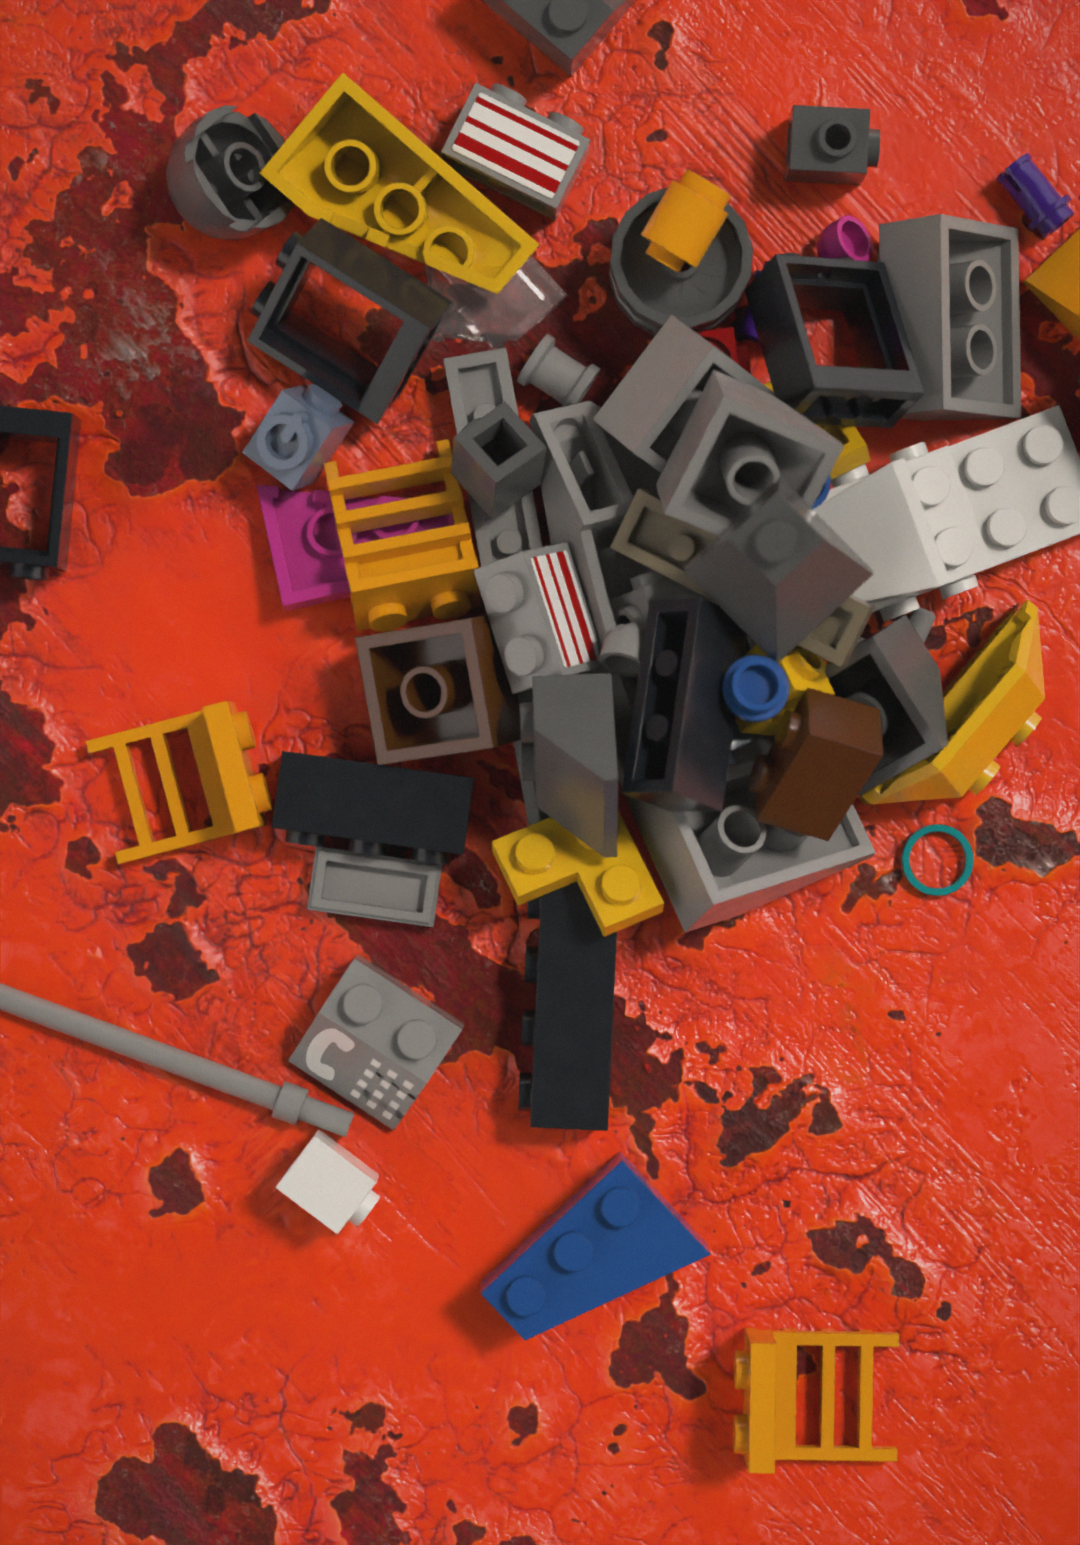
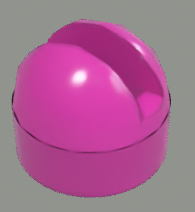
M845 215L827 225L819 234L816 245L818 257L821 258L851 257L854 260L869 261L873 254V244L868 230L861 221L850 215Z

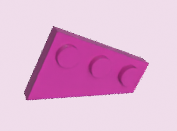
M257 485L281 600L285 611L350 597L349 584L329 491L314 490L313 493L280 490V487ZM380 496L378 499L356 497L346 499L345 505L346 510H352L408 498ZM452 514L356 532L352 533L353 543L358 544L454 525Z

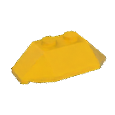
M1029 600L1018 603L942 692L948 745L860 795L857 798L864 804H882L962 797L968 789L974 795H977L993 779L1001 767L994 761V758L1009 741L1016 747L1019 746L1042 719L1035 712L1045 699L1038 608Z

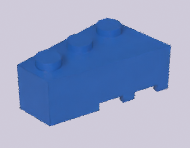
M618 1152L482 1280L481 1294L524 1340H527L711 1255L707 1243L635 1166L621 1152Z

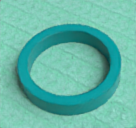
M932 824L919 828L909 836L902 849L901 866L906 879L914 888L925 894L941 896L955 892L966 883L973 869L974 857L970 843L961 832L947 825ZM931 832H945L953 836L962 846L965 856L964 868L959 878L952 884L942 888H931L923 885L916 879L910 867L912 847L919 838Z

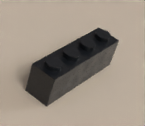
M574 882L528 901L527 919H539L540 926L539 945H526L524 983H537L536 1009L523 1008L521 1047H534L533 1073L520 1072L518 1110L531 1111L530 1127L608 1131L617 932L605 937L603 936L578 883Z

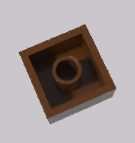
M488 615L392 630L355 638L378 765L495 748L521 740L518 694H512Z

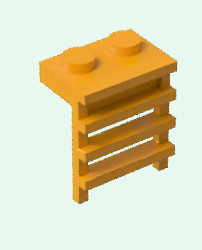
M449 439L436 441L439 458L339 477L336 461L324 463L357 631L366 629L378 632L392 631L404 626L407 621L432 616L438 619H453L466 614L472 608L482 607L481 593L473 571L479 568L473 548L469 522H467L462 491L459 487V482L451 474L452 452ZM433 482H445L446 491L346 510V499ZM452 514L454 525L364 543H353L352 533Z
M223 701L202 707L203 710L85 741L89 754L114 748L139 843V846L115 852L118 864L268 825L265 812L273 809L264 774H254L248 750L256 748V742L247 711L238 712L235 702ZM188 728L213 823L211 827L192 832L166 738V733ZM151 738L176 833L174 837L154 841L129 743Z
M745 1327L744 1350H735L734 1386L735 1389H744L743 1414H734L733 1451L734 1454H743L748 1472L775 1474V1460L897 1462L896 1446H872L874 1347H899V1333L872 1332L871 1329H858V1331H834V1329L805 1331L796 1330L795 1328L758 1330V1328ZM797 1345L820 1346L819 1445H796ZM835 1346H858L857 1446L834 1445Z

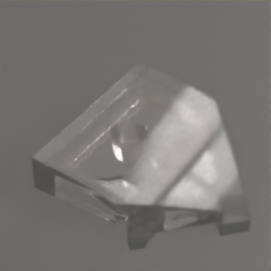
M532 255L499 294L425 264L424 275L427 276V286L452 301L431 341L443 342L447 337L487 342L490 348L499 349L505 345L507 340L517 341L556 309L567 296L563 289Z

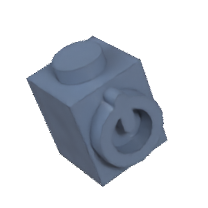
M303 384L284 389L280 392L242 453L293 491L314 484L324 470V463L330 461L353 426L354 421L340 411L342 404L337 398L315 384H310L309 386Z

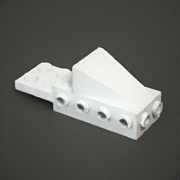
M1060 405L931 452H928L925 442L912 445L890 454L889 459L891 463L872 474H869L866 464H863L832 479L831 484L833 488L829 490L825 501L813 509L874 571V574L852 595L875 606L873 612L880 610L885 622L919 609L920 606L916 598L918 595L939 588L942 599H946L979 586L975 576L976 573L1079 535L1080 458ZM748 635L744 654L757 645Z

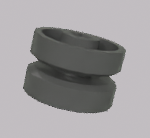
M667 188L646 194L625 212L613 236L609 282L617 306L635 327L653 336L658 333L671 314L695 332L718 328L733 315L751 277L753 247L745 222L732 206L727 203L724 211L728 213V216L698 267L695 268L688 264L690 269L677 273L645 253L651 241L640 234Z

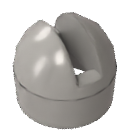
M629 623L627 625L619 624L611 628L602 644L599 655L600 664L616 674L638 677L645 627L637 623Z

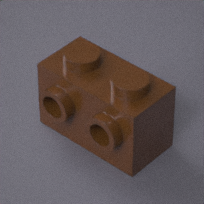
M807 687L793 711L786 710L781 716L776 729L775 742L768 754H760L753 764L749 778V790L756 793V821L829 841L883 756L880 709Z

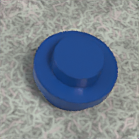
M760 655L746 656L733 663L726 672L722 683V695L728 709L738 718L749 722H763L776 716L786 704L789 696V681L782 667L774 660Z

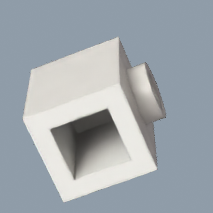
M320 1129L311 1138L275 1187L336 1234L340 1232L347 1221L358 1228L381 1197L371 1190L377 1183L379 1174Z

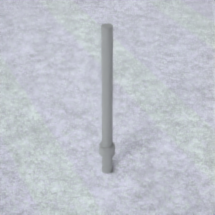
M0 983V1010L273 1110V1118L296 1126L298 1120L343 1137L347 1136L355 1113L309 1097V1090L287 1081L284 1082L283 1086L276 1085Z

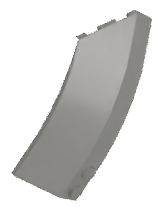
M586 401L534 413L529 421L531 431L546 446L542 483L540 485L550 543L555 545L568 542L599 644L602 648L603 641L608 632L616 626L615 613L610 599L634 591L630 581L631 578L654 571L610 547L637 490L645 488L659 495L656 483L661 472L635 455L598 425L593 418L602 407ZM600 667L583 674L611 673L617 775L622 787L638 677L622 676L609 671L605 667ZM748 733L751 742L731 751L736 763L728 766L722 811L670 812L625 795L634 820L685 933L739 916L867 860L876 853L853 804L829 841L756 821V793L749 790V778L756 758L760 754L767 755L775 742V736Z

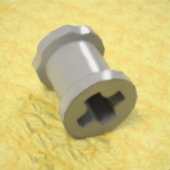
M547 333L529 357L516 382L523 387L529 384L534 385L557 400L564 407L582 401L601 369L594 364L588 367L580 364L555 347V338Z

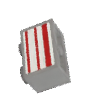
M475 83L441 150L442 159L458 173L556 221L589 155L591 140L582 136L584 128L576 121L560 113L550 112L546 118L526 108L527 100L518 92L504 85L493 83L491 89Z
M568 542L522 551L473 570L512 694L532 689V676L576 675L603 667L599 662L601 647Z

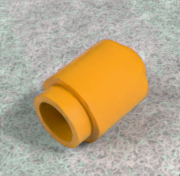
M686 169L679 183L674 180L671 181L640 234L651 241L645 253L679 273L685 262L697 268L728 216L724 208L731 195L698 174Z

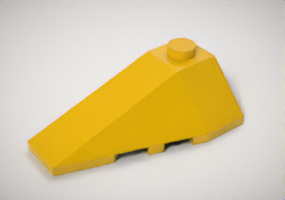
M344 73L338 77L259 172L308 216L317 220L323 218L339 229L496 294L503 290L540 246L530 235Z

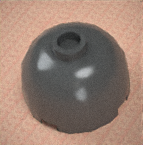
M224 105L208 111L194 120L174 142L169 156L166 178L169 195L178 213L192 228L209 237L238 241L268 230L282 222L293 208L294 203L259 173L284 144L283 137L262 116L254 113L246 117L239 112L232 111L237 106Z

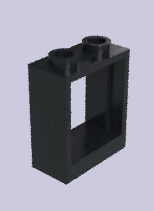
M321 218L304 236L295 231L283 246L275 262V265L283 269L277 283L269 281L256 299L251 309V314L259 319L247 341L378 424L401 396L452 301ZM315 265L404 321L380 367H377L291 312Z
M797 253L775 254L745 290L775 397L812 423L818 425L892 428L925 394L884 262L859 261L851 257L836 259L808 257ZM800 308L843 311L860 368L816 365Z
M0 406V438L57 443L47 550L0 547V565L11 566L10 577L48 581L49 570L67 571L81 419L73 413Z

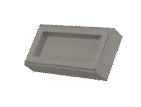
M316 846L307 910L434 927L443 864Z

